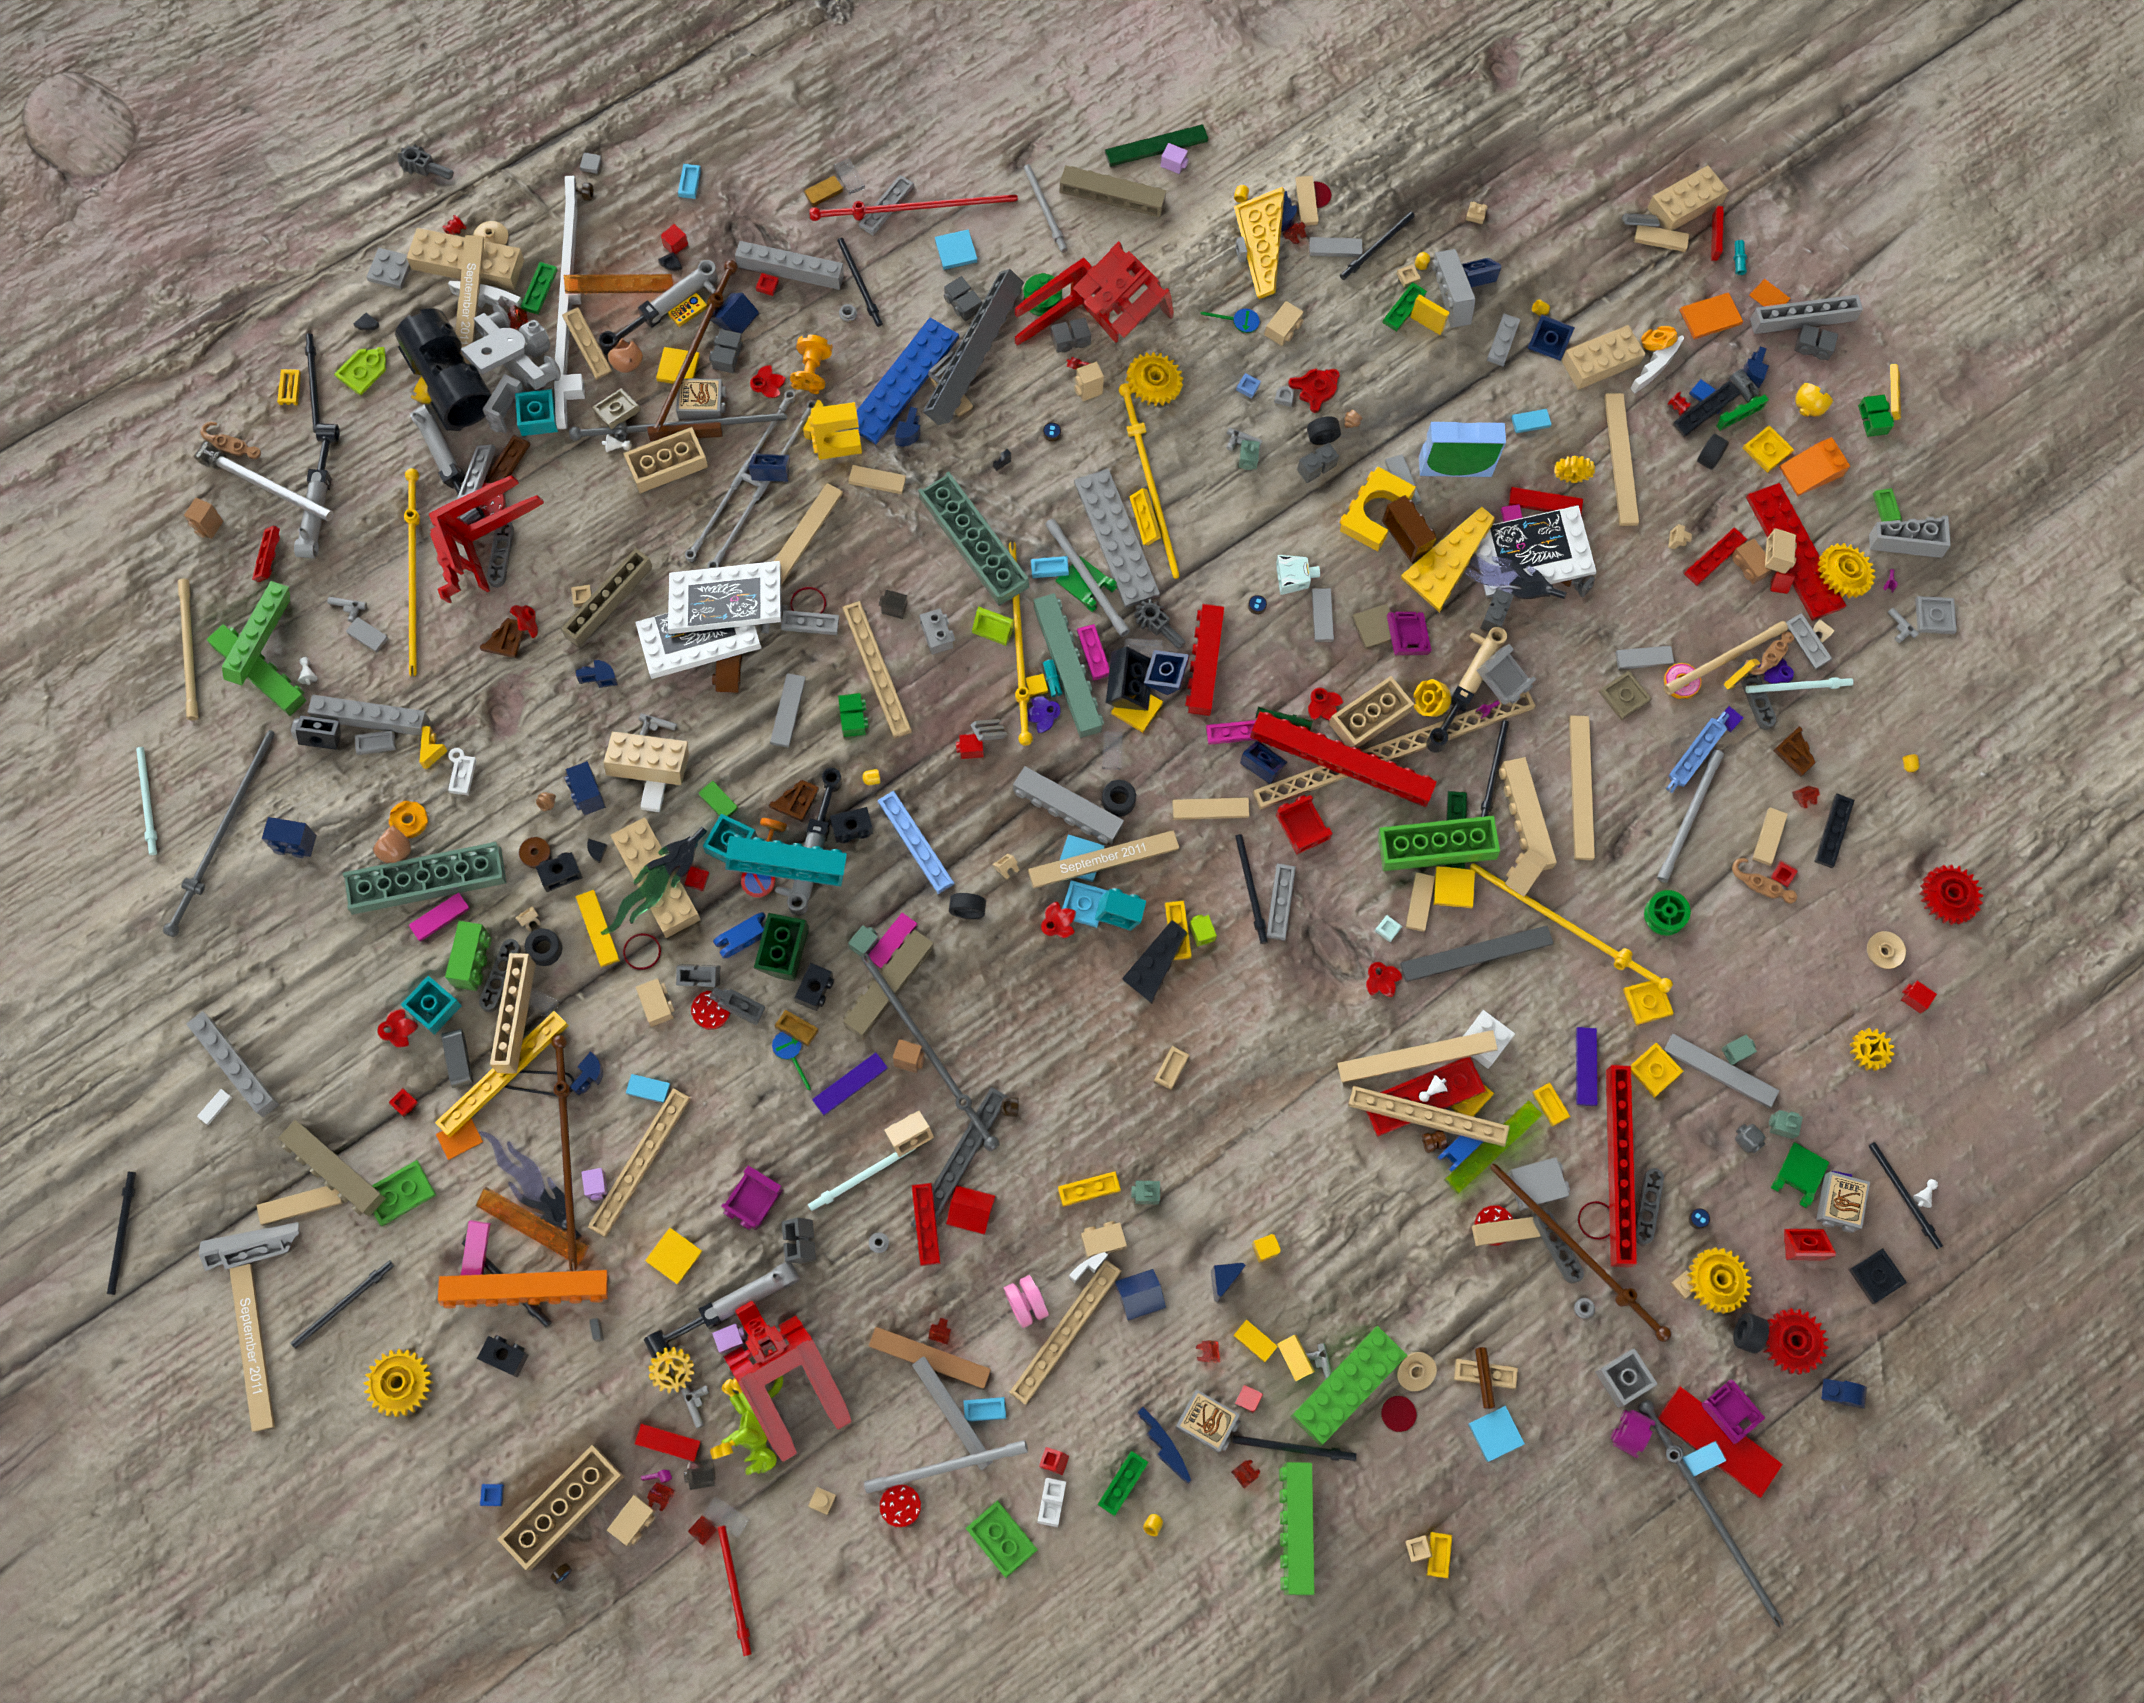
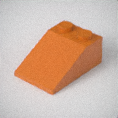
M1830 437L1783 463L1779 468L1798 497L1843 477L1850 468V464L1834 439Z

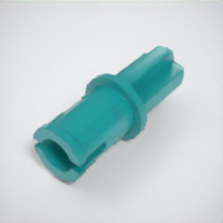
M1736 240L1734 244L1735 256L1733 257L1735 261V274L1745 275L1747 273L1744 240Z
M1046 660L1043 662L1047 677L1045 681L1048 682L1051 697H1056V691L1057 695L1061 696L1063 692L1059 682L1060 676L1057 675L1054 661Z

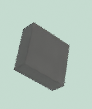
M598 1318L590 1319L593 1340L596 1342L604 1341L601 1320Z

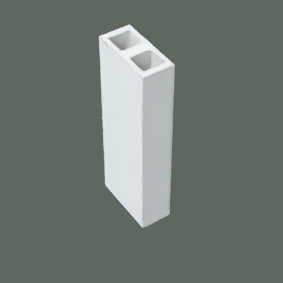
M220 1089L197 1117L209 1125L232 1097Z

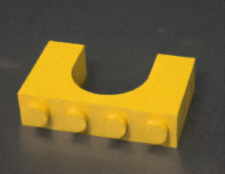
M855 402L811 408L812 416H808L814 454L818 453L819 460L862 454L858 429L835 432L859 427Z
M1377 467L1374 472H1370L1367 477V484L1361 486L1357 494L1359 495L1358 498L1352 500L1348 508L1349 512L1347 515L1343 514L1339 522L1341 524L1340 532L1377 552L1387 538L1388 529L1371 521L1364 512V506L1375 498H1385L1393 502L1406 495L1408 499H1412L1416 486L1380 467Z

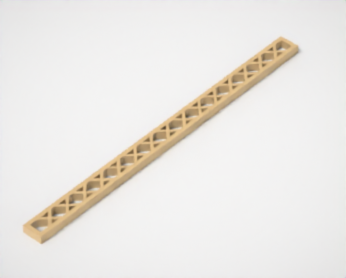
M1529 691L1520 694L1521 698L1525 697L1528 703L1527 706L1519 705L1517 702L1514 704L1509 702L1505 705L1512 708L1507 713L1500 710L1503 704L1499 700L1500 704L1491 710L1494 713V717L1491 719L1487 717L1480 719L1483 714L1480 711L1475 712L1477 709L1455 716L1452 723L1461 727L1459 731L1448 728V740L1534 709L1535 704ZM1472 717L1478 721L1475 725L1467 723L1466 720ZM1444 721L1362 750V752L1377 755L1381 760L1387 762L1427 748L1426 742L1423 744L1415 741L1416 737L1422 736L1428 739L1431 731L1435 728H1440ZM1434 738L1436 742H1441L1439 739ZM1404 742L1410 746L1407 750L1398 748V745ZM1384 748L1393 751L1391 756L1388 757L1380 753ZM1319 766L1253 791V794L1261 810L1348 778V776L1343 774L1333 775L1329 773L1330 769ZM1317 773L1324 776L1322 781L1317 782L1312 779L1313 775ZM1297 780L1306 782L1304 788L1294 785ZM1281 786L1289 789L1288 794L1285 795L1278 793L1277 790ZM1267 793L1272 795L1269 801L1263 802L1260 794Z

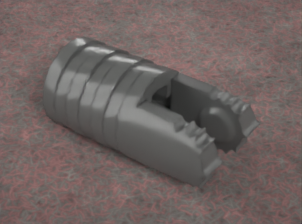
M1739 369L1730 376V381L1741 392V395L1747 402L1756 396H1761L1759 389L1743 369Z

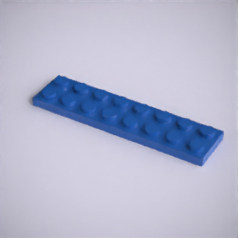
M930 317L856 410L859 427L851 428L850 430L858 429L860 436L876 445L929 378V370L947 355L960 338L959 334Z

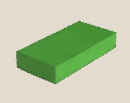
M1893 489L1874 491L1873 496L1881 522L1902 521Z
M714 781L710 782L699 792L700 797L718 816L723 814L730 817L738 810L737 805Z

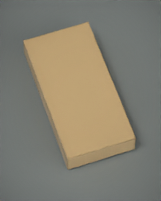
M1172 1046L1154 1082L1172 1090L1190 1055Z

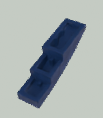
M1142 1407L1136 1415L1151 1428L1146 1435L1161 1448L1156 1456L1188 1484L1191 1481L1190 1475L1174 1443L1155 1418Z

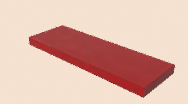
M1469 1056L1380 1093L1447 1109L1485 1093L1486 1089ZM1434 1076H1437L1440 1080L1445 1078L1446 1082L1444 1085L1447 1091L1430 1095L1429 1100L1426 1102L1420 1100L1419 1094L1427 1092ZM1366 1111L1377 1137L1411 1124V1122Z
M1681 1386L1677 1388L1657 1417L1662 1425L1695 1450L1716 1441L1726 1458L1725 1462L1716 1466L1758 1498L1762 1497L1783 1465L1747 1436L1733 1444L1702 1407V1402Z

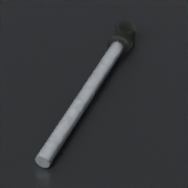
M206 441L203 442L193 456L206 467L211 465L217 470L223 468L326 521H330L333 518V511L227 459L225 453L219 451L215 446Z

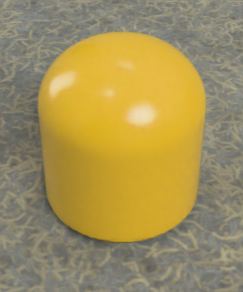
M1238 185L1235 190L1234 200L1238 203L1246 202L1249 188L1246 185Z
M1426 252L1419 253L1414 263L1415 267L1419 270L1427 269L1430 255Z
M1539 299L1533 304L1532 312L1539 316H1547L1550 312V306Z
M1917 754L1902 757L1904 769L1907 772H1915L1919 769L1920 764Z
M868 770L863 773L862 778L866 785L870 786L881 783L879 770Z
M1157 1514L1149 1515L1143 1526L1145 1533L1150 1536H1157L1163 1526L1162 1518Z

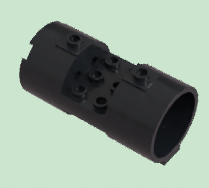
M435 308L422 309L420 314L413 317L411 315L407 316L397 326L395 336L399 344L398 348L413 374L421 375L428 386L427 393L431 399L430 403L447 431H461L463 428L476 424L486 417L483 408L492 394L478 369L472 364H466L464 361V357L460 354L462 348L461 341L445 314Z

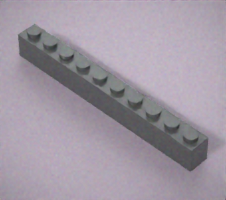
M1011 269L999 272L923 411L937 425L949 423L953 419V413L960 406L961 398L968 391L969 384L975 378L978 367L984 362L986 352L992 347L993 339L999 334V328L1006 321V315L1013 308L1016 297L1022 291L1021 288L1024 282Z

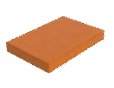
M1729 292L1683 306L1679 310L1693 339L1733 328L1743 323Z

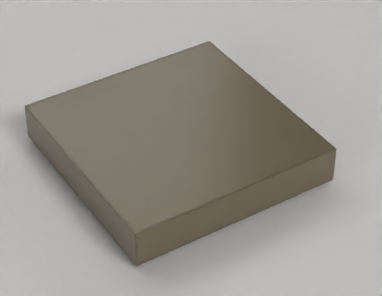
M622 388L592 407L594 413L611 430L619 423L626 421L641 411L639 405Z
M1387 604L1353 614L1352 616L1365 650L1392 641L1387 621V614L1390 612Z
M1627 671L1599 690L1601 696L1621 721L1652 700L1630 671Z

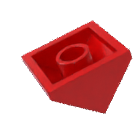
M956 1186L950 1203L946 1225L985 1235L995 1195Z
M1784 1229L1786 1260L1826 1261L1836 1256V1252L1824 1229Z

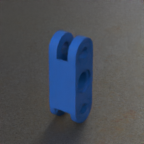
M764 912L750 917L713 940L716 947L729 943L720 951L723 959L729 958L761 940L764 927L760 923L766 918Z
M1460 1135L1437 1158L1441 1160L1447 1157L1453 1163L1449 1168L1452 1172L1484 1141Z

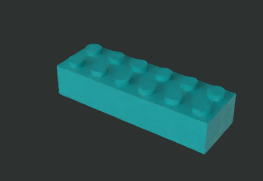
M736 834L729 836L725 870L841 887L847 853H843L839 849L823 850L819 846H813L812 848L804 847V845L799 843L788 845L779 840L768 842L759 837L748 839L743 835Z

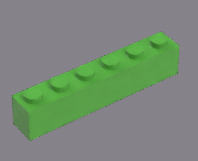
M270 581L222 665L224 680L243 685L290 602L288 586Z
M222 624L206 640L226 659L239 634L232 627L228 629ZM260 653L247 679L286 714L291 716L306 702V699L303 697L304 691L297 685L293 687L290 684L291 680L284 673L280 675L277 672L278 668L273 663L269 662L267 664L264 661L265 657Z

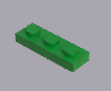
M539 262L520 306L523 311L539 315L558 271L556 266Z
M1412 282L1385 316L1382 323L1397 332L1412 314L1418 295L1420 294L1425 297L1427 291Z
M1765 394L1761 397L1756 396L1747 404L1738 405L1734 411L1723 413L1719 417L1720 420L1716 427L1721 431L1764 409L1769 401L1768 397Z
M1131 1451L1097 1505L1115 1517L1149 1462Z

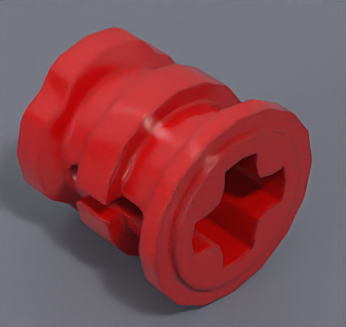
M453 215V220H449L447 225L442 226L445 233L451 235H459L462 229H467L465 224L456 215Z
M1681 391L1667 404L1668 406L1672 405L1673 409L1677 410L1680 416L1692 405L1686 401L1685 397L1681 396Z

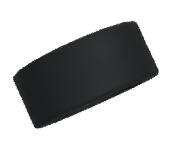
M956 893L950 896L949 913L951 915L964 919L984 917L986 908L985 898L971 893Z

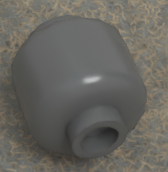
M1744 1123L1736 1130L1738 1134L1735 1137V1141L1746 1153L1752 1152L1754 1154L1765 1145V1135L1755 1124L1747 1126Z

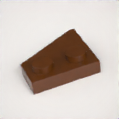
M507 618L500 628L491 634L492 637L485 644L482 643L480 645V650L516 658L525 631L518 630L517 620Z
M1799 726L1773 751L1801 777L1816 762L1809 751L1808 742H1805L1803 738V730Z
M800 780L792 789L785 791L783 796L776 801L770 802L769 808L803 822L819 792V787Z

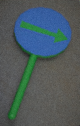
M1251 309L1238 310L1234 317L1208 312L1200 313L1204 316L1233 320L1235 327L1244 333L1255 331L1260 323L1259 316Z
M780 1032L773 1039V1052L781 1059H792L807 1090H811L795 1058L801 1051L802 1043Z

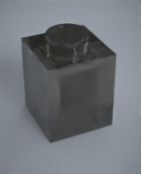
M886 590L884 596L881 595L879 600L881 613L903 619L908 605V595Z
M713 1459L688 1462L687 1470H684L685 1483H689L690 1490L715 1486L716 1474Z

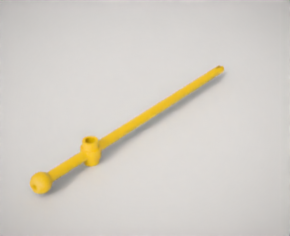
M1128 383L1120 385L1118 392L1124 397L1131 422L1130 426H1126L1128 437L1134 436L1170 569L1173 578L1178 579V566L1141 435L1146 433L1144 422L1138 423L1130 391L1132 387L1128 386Z
M413 468L405 471V479L408 481V509L404 514L409 533V675L411 677L412 668L414 676L417 674L416 526L420 523V515L416 511V481L419 480L420 475Z
M1010 542L1009 553L1017 562L1016 543L1014 542V549L1012 550ZM1018 594L1012 598L1018 689L1015 692V699L1020 704L1021 733L1018 736V741L1021 745L1028 746L1032 743L1033 736L1029 732L1027 702L1030 700V691L1026 688L1020 595Z
M1472 863L1470 865V869L1475 870V873L1613 957L1615 961L1614 967L1618 970H1624L1625 967H1629L1657 984L1661 992L1668 993L1673 982L1668 978L1662 979L1632 961L1633 954L1629 949L1624 948L1622 951H1616L1529 896L1525 895L1523 897L1505 885L1506 882L1477 864Z

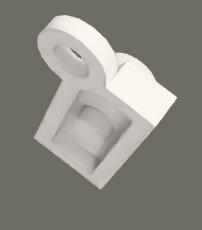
M454 748L449 752V759L454 763L448 791L453 794L469 796L477 760L475 757L465 756L460 748ZM460 753L459 758H453V755Z

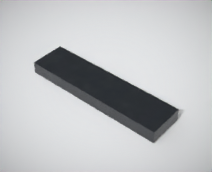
M1729 380L1674 421L1673 426L1683 437H1686L1739 397L1741 392Z
M1837 793L1834 796L1814 862L1829 868L1835 866L1855 800Z

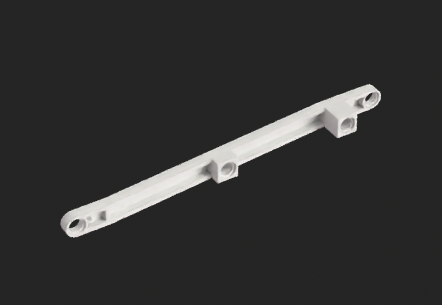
M565 176L566 207L555 361L560 368L561 378L559 381L554 380L557 429L568 428L567 400L585 399V386L582 374L567 375L570 330L562 317V314L571 311V305L581 304V288L578 279H573L578 215L575 176Z

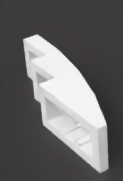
M449 281L448 285L451 292L459 296L461 281ZM480 284L479 307L483 308L485 303L492 306L498 305L502 308L504 305H507L521 312V297L498 288Z
M1683 335L1678 337V340L1672 346L1653 353L1650 363L1644 366L1640 374L1641 376L1634 380L1630 388L1634 394L1654 380L1669 364L1684 339Z

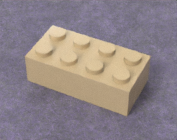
M1707 165L1652 196L1647 208L1652 215L1657 216L1660 225L1664 229L1673 231L1723 203L1729 190Z
M1627 325L1567 349L1562 358V363L1579 390L1640 365L1645 352L1631 328Z
M692 427L623 453L639 493L708 468L706 457Z
M1390 676L1331 717L1329 725L1346 746L1360 748L1411 713L1414 703L1394 678Z
M612 731L604 758L605 773L607 776L682 785L689 758L688 741Z

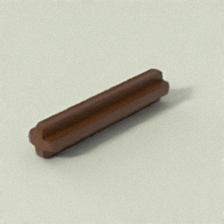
M1479 1347L1475 1349L1483 1408L1493 1409L1495 1408L1488 1352L1486 1347Z

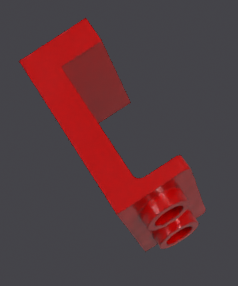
M1305 795L1300 796L1295 800L1296 802L1291 804L1285 803L1278 808L1276 817L1296 855L1330 840L1333 834L1329 827H1325L1312 802V795L1307 797Z

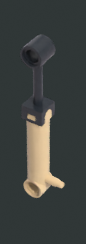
M1492 628L1486 639L1474 633H1471L1469 636L1473 641L1479 643L1481 647L1452 695V708L1440 728H1435L1431 731L1426 741V746L1431 752L1438 753L1444 749L1448 741L1447 730L1459 709L1465 712L1483 681V678L1476 670L1502 648L1507 639V633L1503 628ZM1434 738L1439 739L1441 742H1436Z

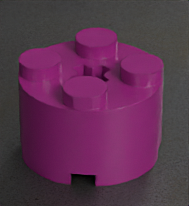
M1625 1409L1620 1417L1622 1422L1619 1429L1615 1428L1610 1439L1613 1440L1614 1447L1638 1458L1637 1452H1643L1653 1432L1649 1428L1650 1425L1655 1426V1421L1633 1409L1629 1411Z

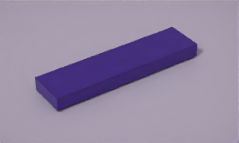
M1576 1028V1105L1597 1106V1028Z
M875 1052L814 1097L812 1101L823 1116H825L885 1072L888 1067Z

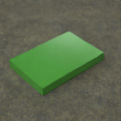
M418 1160L372 1185L386 1198L373 1213L380 1226H384L437 1196Z
M998 1500L965 1528L1005 1578L1038 1551Z

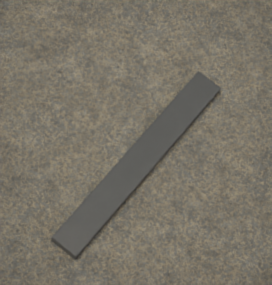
M1547 925L1401 962L1400 966L1405 982L1547 947L1553 945V940Z
M992 1087L976 1112L988 1132L1001 1111L1002 1100L1008 1097ZM972 1121L932 1187L936 1221L984 1140ZM915 1217L910 1224L914 1228H916Z

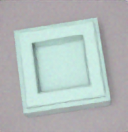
M1386 915L1375 929V932L1391 942L1402 926Z

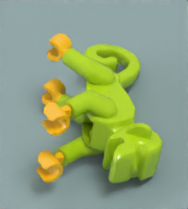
M783 1375L775 1379L772 1388L767 1391L771 1399L781 1390ZM735 1378L733 1380H726L722 1385V1391L730 1396L729 1400L741 1415L739 1430H736L722 1440L720 1445L711 1448L712 1459L732 1454L733 1445L735 1447L742 1445L751 1451L750 1455L744 1460V1462L751 1461V1464L745 1470L746 1475L767 1472L775 1466L777 1461L776 1455L766 1447L768 1439Z

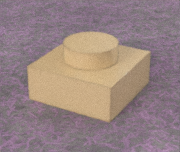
M1413 264L1398 269L1396 273L1404 288L1410 286L1412 282L1415 284L1419 283L1421 279Z
M590 585L571 587L574 607L582 606L592 596Z
M1687 1270L1670 1283L1683 1299H1686L1693 1293L1690 1292L1693 1286L1687 1284V1282L1692 1280L1691 1277L1687 1276L1689 1273Z
M817 1487L808 1507L828 1515L837 1495Z
M1426 1535L1405 1541L1412 1563L1433 1557Z

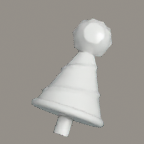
M609 434L606 437V441H602L606 452L621 447L624 450L632 448L630 441L621 442Z
M302 657L300 664L303 668L298 682L310 685L311 682H316L318 678L308 666L310 665V659Z
M1434 1076L1427 1092L1419 1094L1420 1100L1426 1102L1429 1100L1430 1095L1447 1091L1444 1085L1446 1082L1445 1078L1440 1080L1437 1076Z
M1929 1180L1926 1189L1913 1196V1199L1918 1202L1919 1207L1930 1208L1932 1206V1190L1938 1187L1936 1180Z

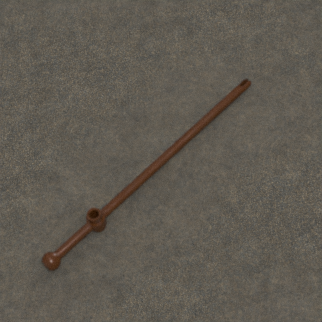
M728 260L724 263L725 272L716 292L711 294L707 300L708 309L654 426L655 431L659 425L657 433L661 431L715 309H718L723 304L722 294L731 274H734L738 268L737 263L733 260Z
M557 1035L551 1041L552 1047L556 1049L558 1080L553 1091L559 1098L569 1269L573 1271L572 1261L574 1260V1269L576 1271L578 1266L567 1097L571 1093V1088L565 1080L564 1048L567 1045V1039L563 1035Z
M1497 1164L1490 1166V1169L1618 1294L1615 1298L1618 1306H1630L1655 1331L1656 1338L1659 1341L1666 1342L1671 1337L1670 1329L1666 1326H1661L1635 1301L1637 1292L1633 1288L1623 1289Z

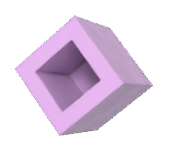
M1168 143L1161 157V167L1180 174L1182 168L1185 169L1188 164V150Z
M602 1168L582 1171L585 1196L588 1199L591 1198L592 1201L603 1199V1196L608 1194L605 1171Z
M736 1324L712 1333L721 1355L744 1346L743 1340L746 1339L742 1327L738 1328Z

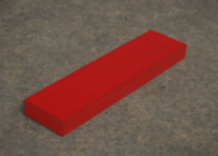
M1511 487L1508 506L1520 505V508L1543 512L1579 506L1582 515L1583 498Z
M1734 527L1687 569L1684 575L1698 586L1726 561L1736 548L1743 545L1748 539Z
M932 1183L912 1185L920 1267L941 1264Z

